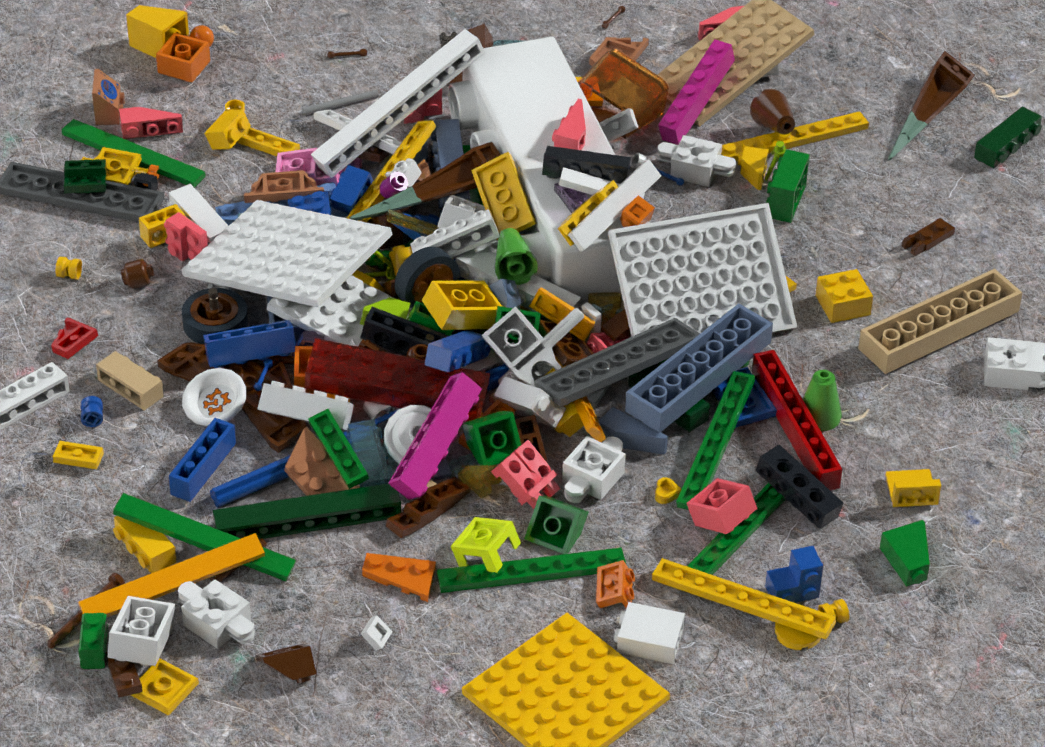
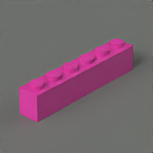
M714 39L658 124L663 141L679 145L683 135L686 136L735 61L732 44Z
M463 372L449 378L388 483L408 500L425 494L428 488L426 485L436 475L438 471L437 466L447 456L448 447L458 437L460 426L467 421L470 409L479 400L478 395L482 388Z

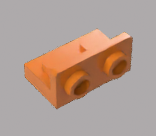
M624 560L597 567L596 603L599 608L621 602L627 608L628 602H632L634 599L632 586L635 581V575L633 570L627 567Z

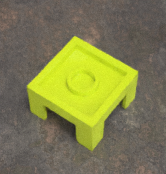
M474 517L451 545V549L459 567L469 566L465 555L482 557L487 571L497 573L503 565L497 552L507 538H509L513 549H517L521 542L512 521Z

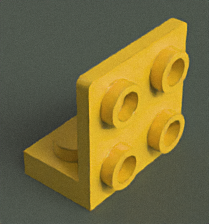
M929 469L886 471L885 478L893 507L938 505L941 482L940 479H932Z

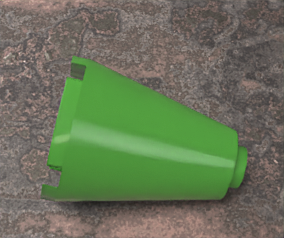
M504 229L499 233L500 237L497 243L494 268L495 274L499 280H513L516 285L527 283L531 280L530 277L537 273V259L516 229Z
M828 370L816 371L802 399L820 430L828 431L837 427L842 417L834 374Z

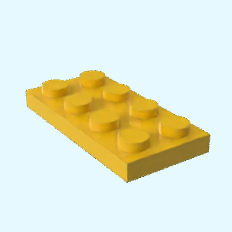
M509 152L471 170L485 210L489 209L499 233L507 228H513L521 232L537 224L512 155Z

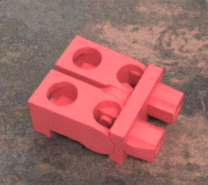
M529 440L520 445L491 471L496 478L500 476L510 487L513 495L519 498L518 501L521 505L527 502L533 509L536 506L539 495H541L540 490L548 497H552L560 490V487L554 480L557 473L554 470L551 471L548 463Z

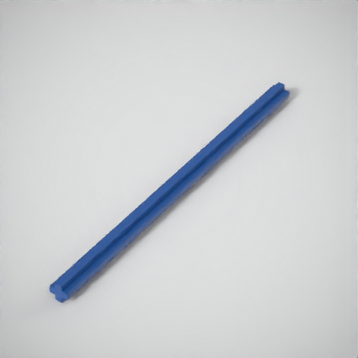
M502 364L470 379L482 388L479 393L481 395L499 387L498 380L509 368ZM442 390L409 405H424L432 409ZM397 410L345 431L343 434L353 449L381 437L374 427L389 419ZM291 455L212 488L210 496L214 500L215 506L219 508L288 478L289 476L284 469Z

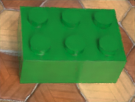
M786 149L783 157H779L778 169H774L772 181H769L767 186V193L770 195L767 197L766 203H769L772 219L788 223L792 222L807 185L810 154Z

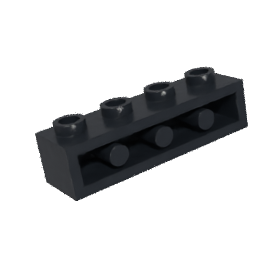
M547 146L543 158L542 175L557 179L561 177L564 167L608 181L614 180L615 183L621 184L629 177L631 157Z

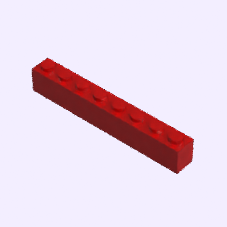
M775 350L755 353L753 355L752 374L755 375V379L777 410L776 417L803 466L829 490L839 489L843 469Z

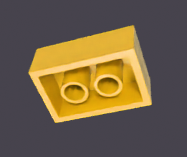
M432 281L422 299V302L441 330L490 329L495 324L497 306H502L485 281Z

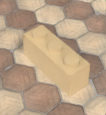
M114 351L96 364L98 381L145 411L163 398V383L161 379L117 351Z

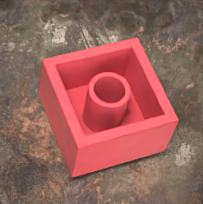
M719 478L715 479L686 503L695 526L724 534L733 531L739 523L747 519L757 509L748 485Z

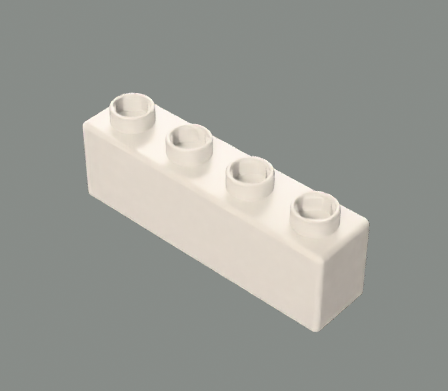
M546 37L483 48L485 53L463 70V81L449 85V110L452 119H459L460 130H472L470 149L493 142L501 155L506 152L512 155L537 223L519 232L524 234L521 237L537 259L538 270L534 275L581 297L579 307H582L587 302L594 305L623 299L608 236L609 230L624 228L620 217L584 251L580 252L575 244L572 246L568 244L558 230V227L592 195L560 186V177L552 179L542 175L543 158L547 146H554V141H552L553 132L555 129L558 130L562 118L567 116L570 106H573L578 98L582 99L586 126L585 146L582 151L615 155L554 37Z

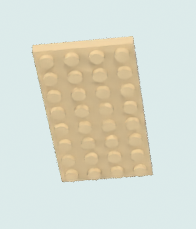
M751 0L647 82L648 89L671 105L714 39L732 44L735 61L694 122L700 127L815 35L814 29L772 0Z

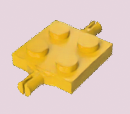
M102 147L99 155L94 159L86 157L81 159H106V181L126 185L130 184L132 178L137 173L147 174L148 169L138 167L142 160L141 154Z

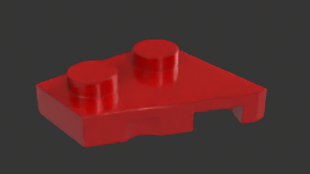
M67 317L64 321V329L59 330L58 337L54 339L51 345L52 351L59 356L69 359L99 336L96 328Z

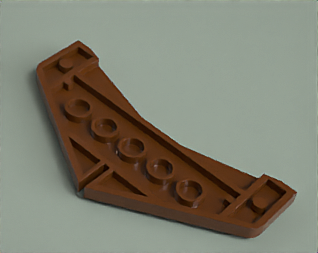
M193 342L183 343L157 360L158 367L164 372L187 381H191L196 375L206 370L215 369L209 366L205 345ZM268 358L273 361V365L267 370L262 382V389L264 383L271 385L272 381L284 383V388L292 389L293 387L283 361L280 362L278 358ZM253 359L248 360L244 364L231 363L222 367L232 370L242 378L246 386V400L242 410L270 448L280 453L299 439L303 429L306 427L305 421L258 410L262 389L260 391L254 390V384L258 382L263 371L264 360Z

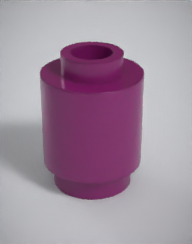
M393 172L381 182V195L388 199L408 187L406 176L401 172Z

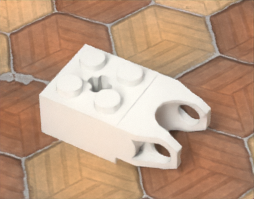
M516 306L482 335V338L512 373L528 385L534 386V378L531 372L536 364L544 362L556 370L562 368L556 361L552 348ZM510 334H512L513 336L517 334L519 336V338H517L519 342L516 344L512 342L510 344L508 342V340H510L508 336Z
M988 337L984 355V386L1028 390L1029 387H1045V343Z

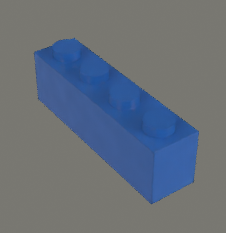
M290 320L203 335L209 366L214 368H222L231 363L244 364L248 360L253 359L266 360L270 356L275 355L288 356L295 352L296 346L294 329Z
M465 330L429 343L425 365L445 372H451L487 358L491 347L482 338L483 334Z
M218 418L212 420L169 474L170 495L189 502L193 500L235 446V424Z

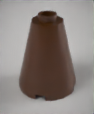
M776 89L763 90L762 94L752 100L750 115L756 124L783 135L793 131L795 120L788 100L783 93Z

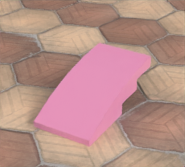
M317 148L278 153L275 172L304 170L309 177L316 181V186L334 182L337 186L340 175L346 170L347 166L330 178L318 168L311 156ZM356 158L348 165L361 169L362 159Z

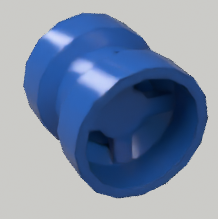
M88 396L82 399L80 403L82 424L86 427L99 426L103 422L102 400L96 396Z

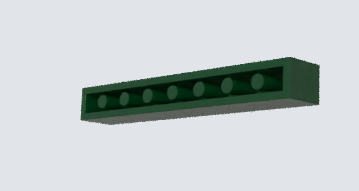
M389 484L215 509L213 510L214 528L238 538H244L256 533L260 540L261 538L266 539L384 521L401 513V500L399 492Z

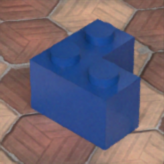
M350 165L347 166L346 170L341 173L336 188L330 194V201L334 209L350 214L373 182L370 172Z
M814 546L791 550L788 567L767 571L765 588L768 594L794 603L819 598L823 564Z

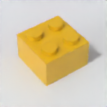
M857 269L817 277L815 296L831 323L871 315L873 295Z

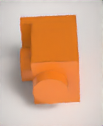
M638 195L622 211L620 217L622 226L630 227L649 222L655 207Z

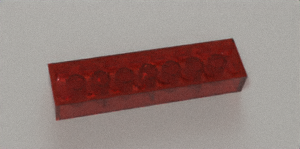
M315 338L305 373L304 388L397 408H404L409 405H424L432 409L449 378L463 372L482 388L478 395V402L468 413V422L482 415L490 373L466 368L445 372L426 366L425 360Z

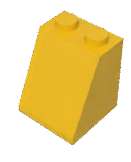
M139 5L126 14L129 46L156 58V53L174 33L189 36L188 16L185 11Z

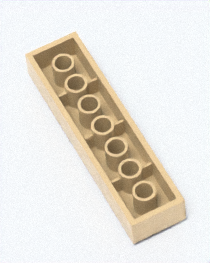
M996 269L990 270L862 329L858 349L883 373L887 374L1019 312L1023 292Z

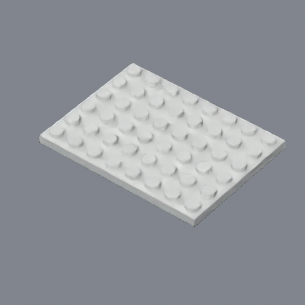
M257 200L181 270L184 277L319 307L392 236V231L390 227Z
M769 203L608 231L631 337L673 318H677L698 333H702L737 304L743 305L772 322V333L797 328Z

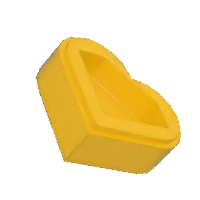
M660 478L657 481L655 490L656 502L668 504L678 499L681 488L670 478Z

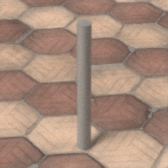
M376 89L304 107L302 111L304 115H308L317 111L329 110L377 98L379 93Z

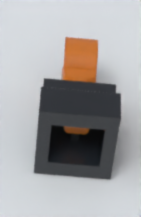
M151 164L147 174L137 173L134 177V186L157 191V180L160 177V174H157L159 166Z

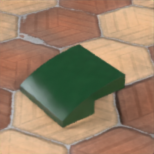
M106 159L65 161L64 194L106 192Z

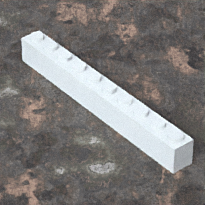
M466 29L455 36L316 149L311 156L318 168L330 178L334 177L481 57L485 51L479 39Z

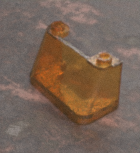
M616 49L607 51L578 81L586 99H589L595 93L620 109L621 112L628 108L632 109L636 121L639 123V129L661 117L664 113L669 90L666 81Z

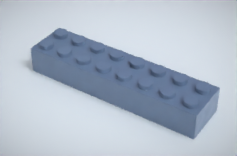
M737 304L626 392L625 412L660 433L731 376L733 371H737L752 359L755 353H759L768 346L772 339L773 323L743 305Z

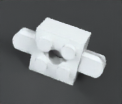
M683 135L679 145L662 142L658 145L657 159L671 163L670 175L676 178H683L685 182L709 187L715 174L731 177L735 174L736 160L721 155L722 144Z
M586 436L563 462L562 482L565 483L564 497L566 500L572 503H580L587 494L602 500L625 473L626 454L622 452L623 443L619 438L607 437L601 443Z
M213 580L203 589L191 581L180 585L178 588L179 602L183 604L181 609L184 627L217 649L231 638L241 644H246L253 640L255 630L254 623L251 622L250 602L217 580Z

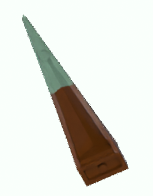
M946 51L941 54L932 66L888 160H891L969 85L975 74Z
M493 142L474 147L427 178L351 216L350 219L358 221L475 189L477 185L471 170L501 154Z

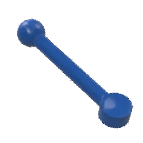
M657 169L660 175L675 181L677 185L682 186L684 184L683 178H676Z
M271 359L264 360V368L258 382L254 384V390L260 391L262 389V382L267 370L273 365Z

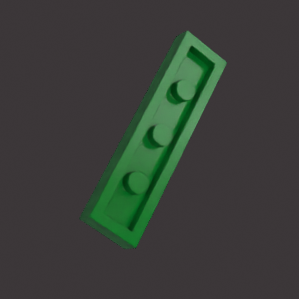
M329 409L308 418L309 424L348 489L368 480V473Z

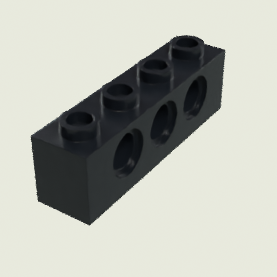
M371 307L365 319L360 338L363 340L367 339L376 345L407 356L408 350L414 345L423 344L428 346L429 343L449 336L378 308Z
M781 445L775 446L760 456L755 471L817 528L821 529L839 517L844 502Z

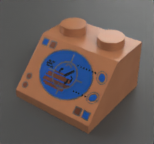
M94 69L92 97L95 124L120 125L119 109L124 108V105L121 104H125V93L121 92L118 82L101 70Z

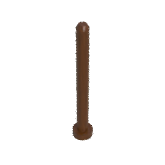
M112 573L108 577L109 582L97 594L125 584L124 579L118 573ZM81 610L48 640L47 646L50 649L55 648L81 623Z

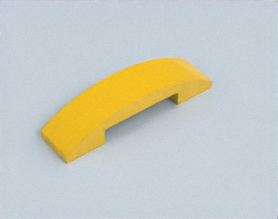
M614 180L580 205L558 227V230L570 246L574 243L568 234L618 187Z

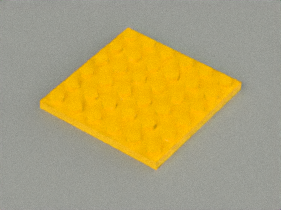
M569 613L562 615L462 687V694L526 747H608L670 700V693Z

